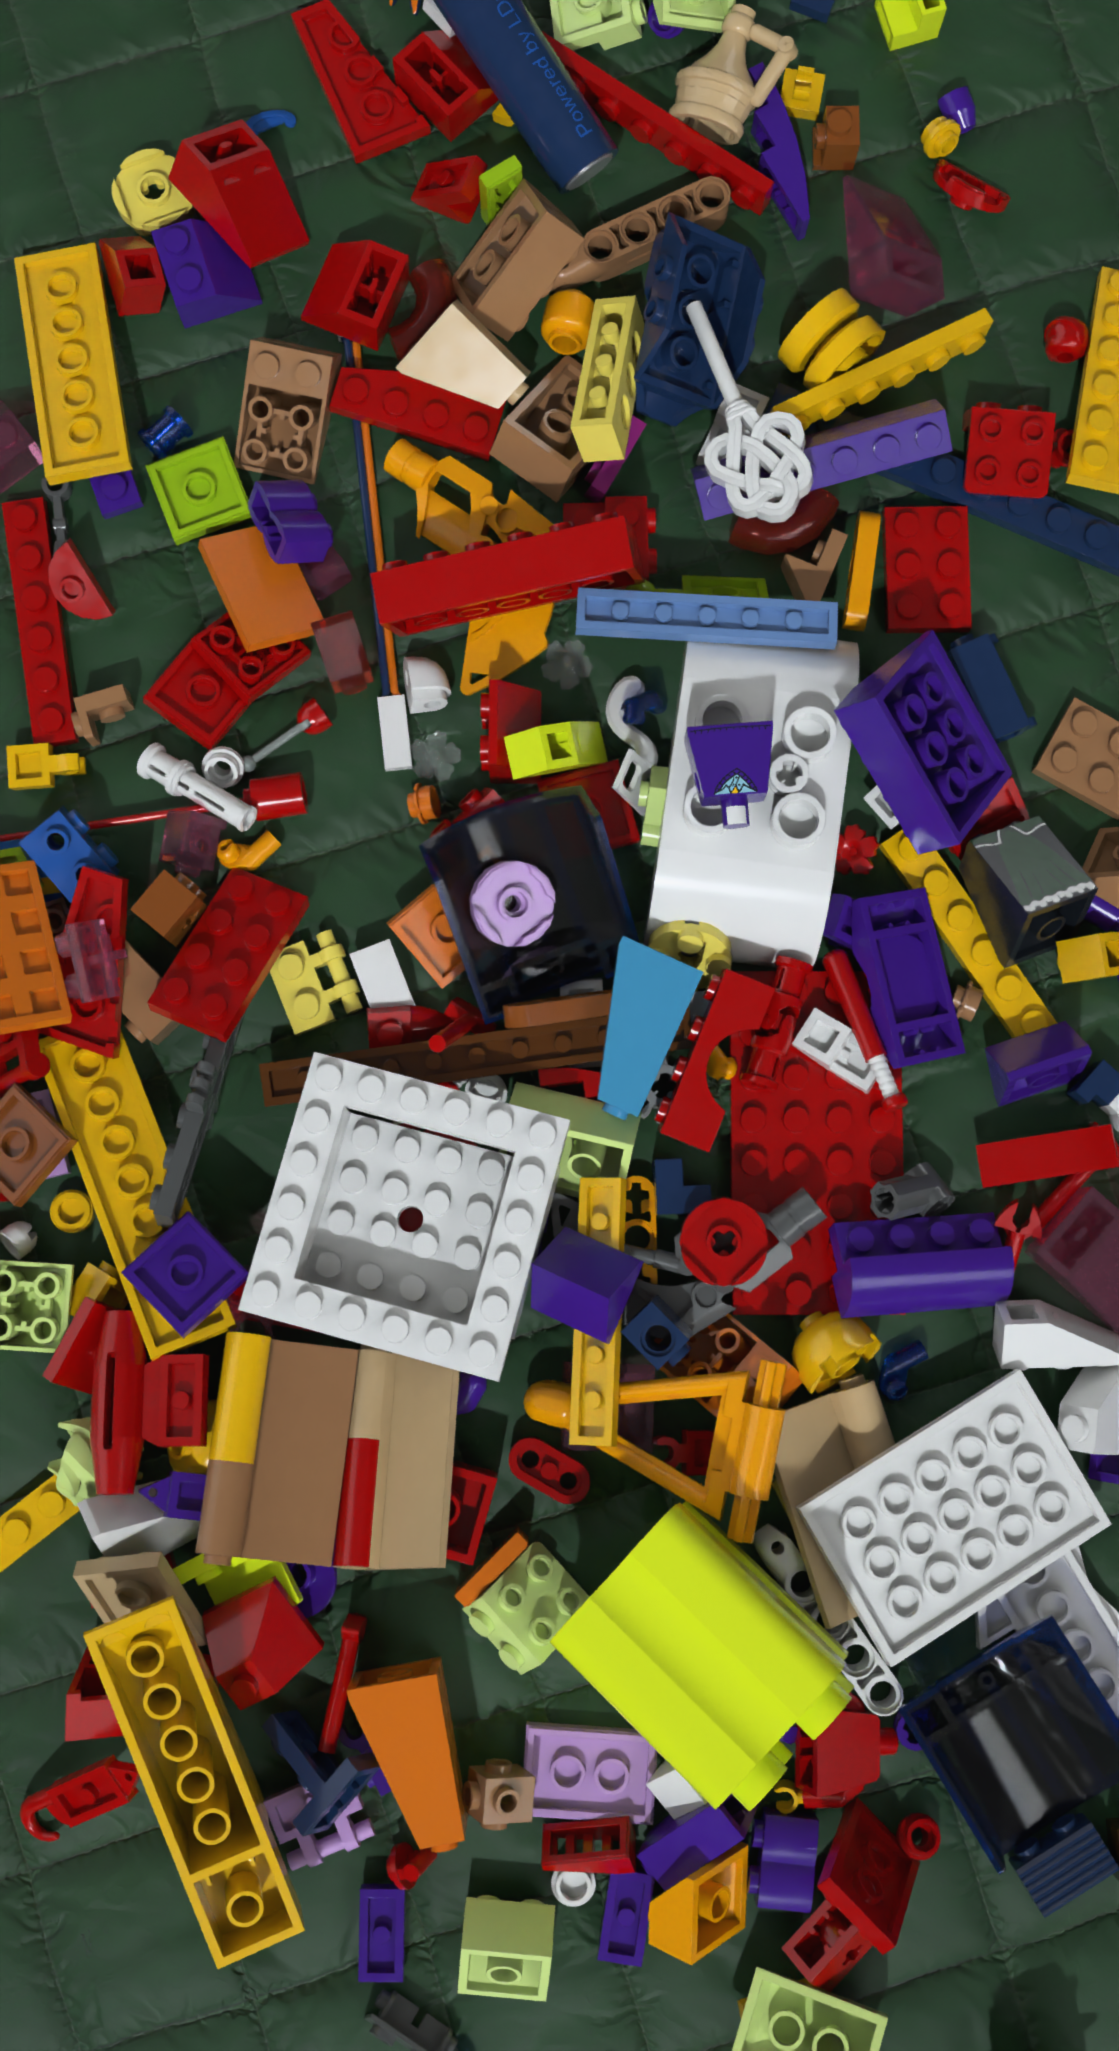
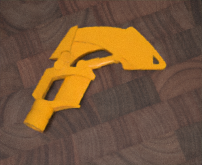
M402 438L391 447L385 458V472L416 491V537L419 539L421 536L425 537L443 550L448 551L451 555L465 552V546L474 542L489 541L491 545L497 544L487 537L490 528L496 532L504 543L507 542V536L511 534L530 531L535 536L548 533L549 527L554 525L512 490H510L507 503L505 505L501 504L494 498L493 483L452 456H447L438 461ZM442 475L470 493V515L435 492V486ZM555 603L469 622L460 684L461 692L467 696L489 687V679L502 680L546 650L549 642L545 633L552 617ZM472 673L488 675L474 684L471 683Z

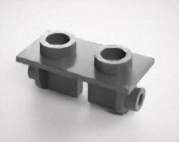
M383 1989L374 2003V2006L380 2009L377 2016L372 2013L366 2014L364 2017L365 2020L373 2025L369 2032L390 2047L397 2041L410 2051H453L458 2043V2039L452 2035L453 2029L448 2028L428 2013H425L418 2028L414 2027L411 2023L419 2007L398 1994L394 1989L391 1992Z

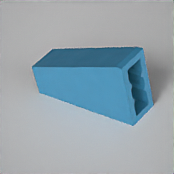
M625 936L621 937L617 949L597 1099L605 1102L602 1110L623 1120H626L628 1114L636 1117L639 1116L704 973Z

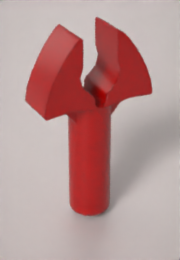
M1018 1198L1000 1211L994 1223V1226L1004 1228L1007 1233L1004 1246L1012 1247L1014 1272L1024 1240L1030 1236L1042 1238L1041 1218L1034 1203L1028 1222L1022 1224L1020 1228H1016V1221L1013 1216L1018 1206Z

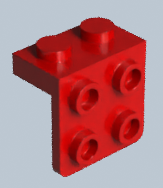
M978 402L976 406H972L963 414L962 431L968 432L963 481L964 490L969 494L1041 499L1046 496L1049 487L1056 413L1042 412L1043 407L1035 405L1017 406V410L1002 409L1001 404L995 402Z

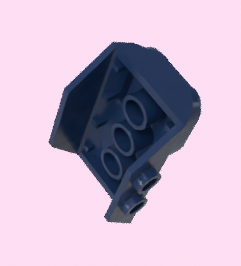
M668 212L664 230H661L655 237L645 280V295L648 301L644 309L645 326L634 380L636 383V413L670 426H677L685 418L700 410H717L724 400L686 311L687 305L693 301L702 302L736 382L748 364L749 357L755 347L754 333L757 318L763 308L764 300L762 294L765 278L751 248Z

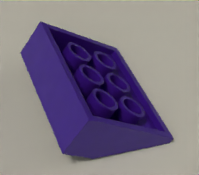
M933 630L925 632L855 686L834 710L842 728L851 739L863 764L869 770L884 800L890 806L905 836L909 839L918 855L959 845L1013 774Z

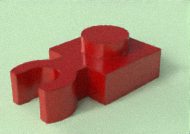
M682 1429V1442H677L674 1438L665 1435H658L652 1438V1443L667 1445L669 1455L663 1462L673 1468L682 1463V1473L685 1475H706L715 1429Z

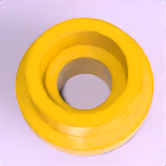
M944 116L932 120L921 135L924 153L931 159L949 155L958 144L961 132L960 125L955 120L947 119Z

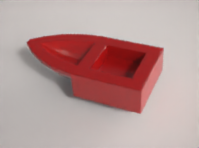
M406 1005L366 1008L369 1048L427 1041L453 1022L443 1013L424 1006Z

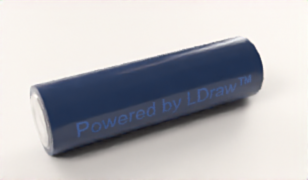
M433 0L560 194L568 193L590 180L616 156L619 149L522 0Z

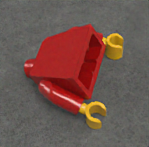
M852 1692L849 1693L852 1699L815 1740H812L795 1723V1726L798 1727L795 1741V1783L789 1779H782L774 1785V1792H788L793 1798L789 1801H777L776 1808L784 1814L792 1813L798 1804H804L806 1809L842 1808L864 1789L865 1784L878 1780L880 1777V1756L897 1753L899 1743L896 1731L892 1727L880 1728L879 1716L865 1710L862 1699Z

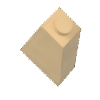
M458 299L451 303L395 367L401 374L497 409L506 400L512 406L529 388L524 380L531 373Z

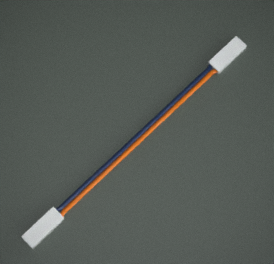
M337 335L338 341L344 344L346 367L363 368L361 344L354 341L351 342V340ZM352 419L382 687L381 697H377L385 771L413 769L405 695H401L398 688L393 634L379 623L370 573L382 571V565L385 564L370 426L367 423Z

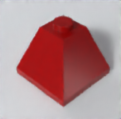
M275 1576L205 1610L202 1615L215 1678L240 1711L276 1694L323 1649L325 1644Z

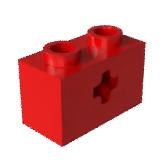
M825 1900L782 1946V1950L810 1984L831 1992L873 1945L861 1937L856 1927L837 1907L832 1906Z

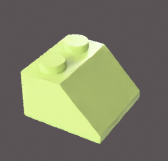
M482 1895L477 1898L466 1897L457 1993L546 2002L552 1961L555 1905L544 1904L535 1899H527L521 1902L505 1901L491 1895Z

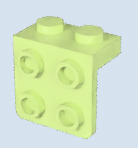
M534 1542L469 1607H463L462 1610L469 1616V1622L473 1629L481 1636L487 1637L499 1650V1656L504 1664L512 1670H517L522 1675L541 1665L555 1650L550 1643L551 1639L590 1596L542 1543Z

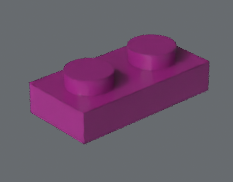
M632 415L625 459L594 462L584 478L585 481L590 483L584 497L594 503L601 501L647 425L646 423Z

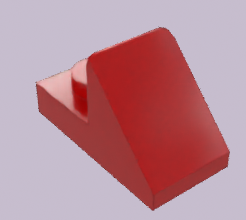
M477 155L426 163L411 196V200L419 206L461 223L469 224L480 202L479 175L486 171L488 165Z

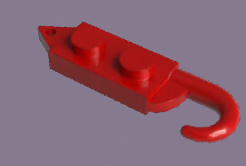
M113 1754L56 1780L52 1785L29 1795L21 1803V1822L33 1837L46 1842L56 1841L60 1837L59 1832L44 1829L37 1821L35 1812L47 1808L57 1820L69 1825L70 1828L125 1805L139 1792L136 1788L140 1778L137 1768L133 1763L118 1761Z

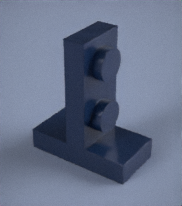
M298 1710L271 1714L261 1726L271 1739L273 1749L279 1755L285 1757L297 1773L300 1785L314 1796L292 1822L302 1836L328 1830L380 1769L377 1759L371 1752L347 1757L339 1765L331 1754L318 1751L320 1739Z

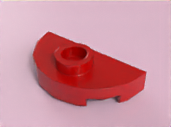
M939 159L933 171L932 178L936 184L951 195L950 201L955 206L963 210L970 211L972 208H976L985 212L1001 213L1005 210L1011 199L1005 192L944 159Z
M69 538L58 547L49 564V584L54 597L66 610L81 618L99 620L113 616L116 612L72 539Z

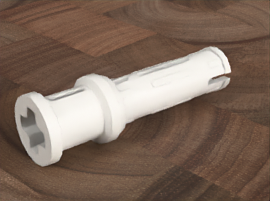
M156 742L149 745L141 754L137 764V773L142 778L154 779L164 785L166 792L172 796H186L209 812L232 824L241 832L247 831L254 824L257 817V809L254 806L246 804L223 788L197 774L194 765L188 760L183 759L180 761L166 753V748Z

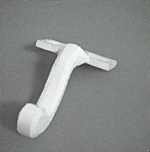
M627 676L617 682L610 692L606 704V717L612 731L623 742L634 748L635 751L628 749L612 788L640 815L644 816L646 807L638 806L641 780L646 781L647 778L650 779L652 765L657 766L658 754L656 746L650 738L628 722V712L644 693L645 686L638 677ZM631 762H633L636 766L635 773L629 787L626 789L623 781Z

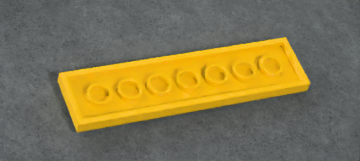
M122 1030L120 1034L119 1058L115 1059L50 1036L40 1039V1052L46 1055L50 1062V1070L44 1076L63 1127L78 1140L72 1151L150 1359L153 1361L162 1355H172L237 1328L226 1299L183 1339L121 1273L169 1229L158 1226L153 1214L154 1210L149 1209L153 1189L156 1184L163 1185L168 1170L163 1168L167 1145ZM185 1197L179 1219L188 1210L194 1216L187 1197Z

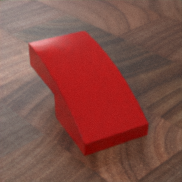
M577 1068L538 1069L541 1088L547 1089L582 1084L584 1098L597 1099L600 1072Z

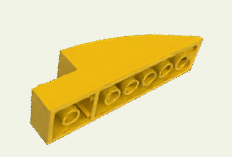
M172 1595L83 1632V1637L217 1969L305 1931L300 1901L269 1826L268 1813L263 1803L265 1798L221 1694L174 1596Z

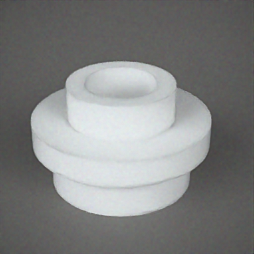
M225 746L214 747L203 758V775L208 781L218 787L227 788L234 786L241 780L244 774V761L240 754L232 748ZM217 762H226L231 768L223 770L217 765Z

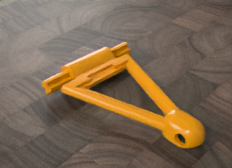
M760 1360L753 1402L745 1401L750 1370L619 1382V1404L721 1395L704 1485L618 1434L617 1447H595L720 1522L724 1514L727 1493L735 1494L727 1538L740 1543L753 1544L761 1500H769L785 1410L779 1408L787 1364L772 1360ZM542 1380L530 1385L525 1392L523 1400L524 1409L528 1416L535 1421L553 1427L565 1428L570 1431L571 1384L556 1380Z

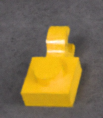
M49 743L6 746L8 786L12 790L54 788L55 775L86 774L85 757H79V753L53 755V745Z

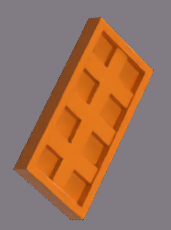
M34 860L1 864L0 1035L71 1023L72 1013L36 863Z

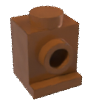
M826 106L822 123H816L815 127L812 128V170H853L860 147L859 106Z

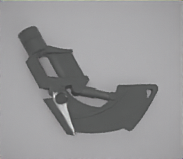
M802 1186L788 1197L783 1204L778 1205L771 1212L763 1213L756 1211L763 1220L766 1229L771 1230L779 1242L767 1251L764 1264L751 1279L733 1286H716L701 1280L680 1285H658L637 1279L623 1310L622 1323L626 1325L650 1300L658 1295L694 1332L692 1336L736 1309L722 1301L724 1295L732 1292L734 1287L751 1292L793 1259L790 1246L806 1235V1232L811 1231L825 1220L827 1216ZM555 1193L550 1207L554 1238L564 1227L578 1232L579 1203L563 1194ZM561 1205L571 1209L563 1226L559 1209ZM717 1231L712 1236L716 1241L712 1249L717 1253L723 1249L730 1253L735 1248L731 1242L735 1234L731 1231L725 1234ZM681 1232L674 1237L675 1252L662 1249L652 1250L624 1243V1253L644 1261L645 1264L653 1265V1268L680 1273L685 1276L692 1275L682 1258L679 1243ZM662 1325L650 1327V1336L663 1339L659 1345L671 1343V1333L666 1327Z

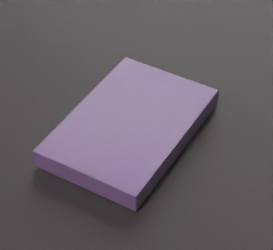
M527 1721L523 1768L535 1776L532 1817L591 1820L630 1816L632 1824L653 1825L655 1796L645 1784L656 1771L657 1751L636 1729Z

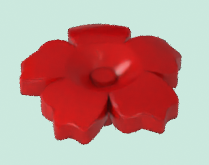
M859 824L848 825L844 835L839 834L837 854L840 855L836 856L835 863L837 872L848 875L852 870L854 874H869L874 865L868 857L876 856V850L880 846L877 842V837H865L866 831L861 829Z

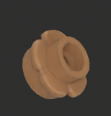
M968 981L965 987L957 985L952 995L957 1018L959 1019L960 1017L970 1022L979 1007L984 990L974 987L973 981Z

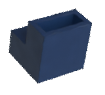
M682 1159L652 1161L655 1215L689 1214L702 1202L711 1200V1185L683 1186Z

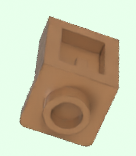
M123 684L73 698L77 712L71 713V718L78 737L84 736L92 746H97L101 744L95 721L100 720L101 723L115 722L123 719L126 716L125 712L135 710L131 694Z

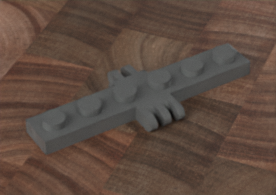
M244 1014L226 1043L204 1034L202 1048L207 1049L204 1060L198 1061L192 1070L189 1084L192 1093H188L186 1101L182 1103L177 1117L176 1127L181 1130L176 1144L169 1143L164 1156L163 1168L168 1170L163 1185H155L150 1199L149 1209L154 1210L153 1214L158 1226L170 1228L179 1219L206 1132L212 1128L214 1123L213 1113H217L219 1107L218 1098Z

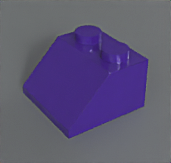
M188 219L151 231L184 329L263 304L251 268L246 265L207 221Z

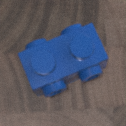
M62 806L23 837L19 844L69 902L72 903L82 866H91L118 875L119 870L115 865L119 863V860L106 844L102 842L97 845L86 833L91 829L90 826L75 809L68 812ZM53 833L60 834L64 838V842L56 841Z

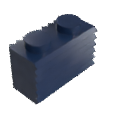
M1070 1813L1060 1817L1052 1824V1832H1048L1046 1836L1040 1837L1039 1840L1036 1837H1032L1021 1842L1014 1850L1016 1855L1008 1859L1044 1918L1119 1871V1866L1100 1838V1835L1083 1813H1078L1076 1816Z

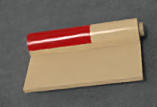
M360 1344L332 1567L352 1570L446 1568L460 1371Z

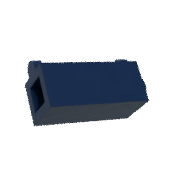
M987 633L977 638L973 634H968L950 644L951 649L948 651L947 656L998 745L1021 735L1024 731L1035 727L1038 723L1034 716L1028 718L995 649L994 645L999 642L996 634L989 635Z

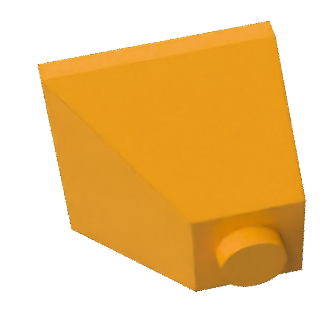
M738 1843L649 1903L648 1944L689 1965H693L746 1927L748 1844Z

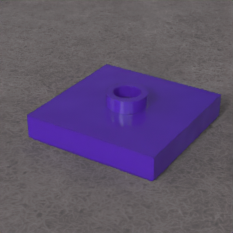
M189 1210L121 1272L183 1339L247 1280L249 1274Z

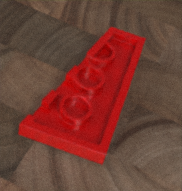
M341 367L329 408L332 413L489 462V453L494 444L507 400L497 409L401 374L399 371Z

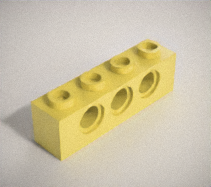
M636 295L595 299L570 426L583 462L625 459L636 398L634 374L645 326Z

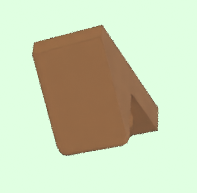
M832 529L827 542L819 539L809 563L785 554L781 569L795 600L821 601L848 534Z

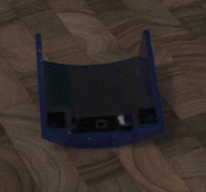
M582 785L539 792L493 806L449 826L419 845L485 1025L504 1018L503 1005L528 1000L599 972H603L606 979L614 977L617 949L621 937L625 936L640 943L602 817ZM518 860L536 866L549 878L555 891L556 903H554L552 913L554 916L551 925L539 939L526 946L507 947L489 941L477 930L470 915L469 897L474 882L485 869L500 861ZM513 895L509 896L505 901V907L508 911L516 906V898Z
M1052 1614L1011 1634L970 1658L898 1708V1711L999 1875L1006 1871L1004 1860L1006 1853L1066 1812L1119 1783V1719Z

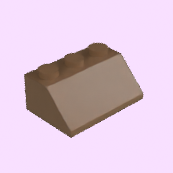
M523 178L449 282L462 304L486 328L508 342L515 332L520 331L525 326L529 313L540 298H544L551 291L555 278L563 267L575 259L580 250V245L585 238L566 215Z

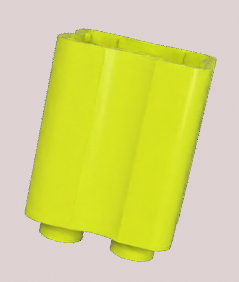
M687 1501L683 1504H675L656 1523L550 1641L553 1647L714 1809H717L732 1794L748 1811H751L788 1769L785 1764L793 1753L780 1741L781 1737L796 1723L812 1740H815L852 1699L849 1693L855 1687L841 1673L846 1663L844 1660L849 1652L732 1539L727 1538V1534L702 1510Z

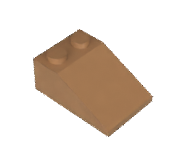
M565 355L503 420L489 453L556 503L577 481L590 463L583 462L570 427L582 364L569 355Z

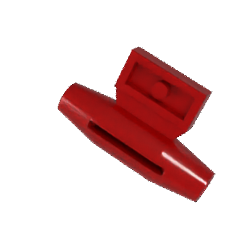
M130 1310L104 1312L93 1363L90 1446L97 1495L134 1494L145 1440L157 1447L163 1448L207 1447L209 1355H162L160 1358L147 1363L145 1343L133 1311Z

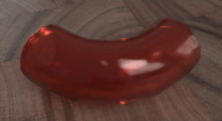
M443 259L425 261L413 269L409 275V281L416 299L415 308L407 319L387 329L399 363L451 303L457 300L452 274L446 261Z
M819 488L810 491L801 498L795 513L785 522L770 523L758 517L746 519L739 516L728 543L740 549L763 555L793 552L813 541L821 534L834 517L839 507V501L830 492Z

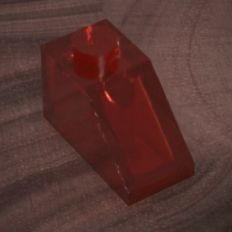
M352 610L311 623L334 694L343 692L344 695L355 694L366 689L367 683L374 682Z

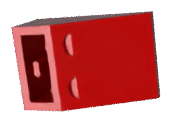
M242 119L181 141L168 179L249 268L308 245L309 237L270 149Z

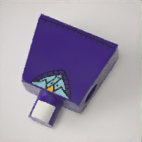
M773 721L687 727L684 744L701 806L721 805L722 823L725 829H738L750 826L748 803L762 802L767 795Z

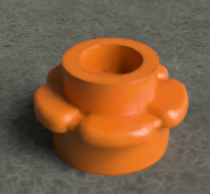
M416 783L413 788L414 792L407 795L408 810L412 818H418L421 824H427L431 819L440 817L439 796L434 785L422 786L421 783Z

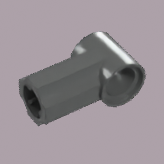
M930 1162L916 1165L903 1176L879 1181L870 1190L872 1196L871 1209L878 1218L886 1217L889 1220L917 1213L921 1217L937 1216L955 1200V1196Z

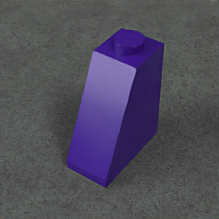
M730 1794L717 1809H714L707 1802L706 1805L675 1820L669 1814L648 1832L636 1856L641 1861L646 1873L650 1877H654L664 1891H666L742 1841L747 1834L760 1802L751 1811H748Z

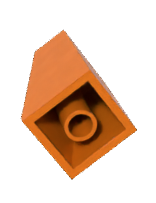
M441 1656L355 1672L347 1689L348 1701L419 1849L431 1847L432 1852L440 1853L457 1848L458 1842L465 1841L468 1813L465 1811L462 1800L463 1782Z

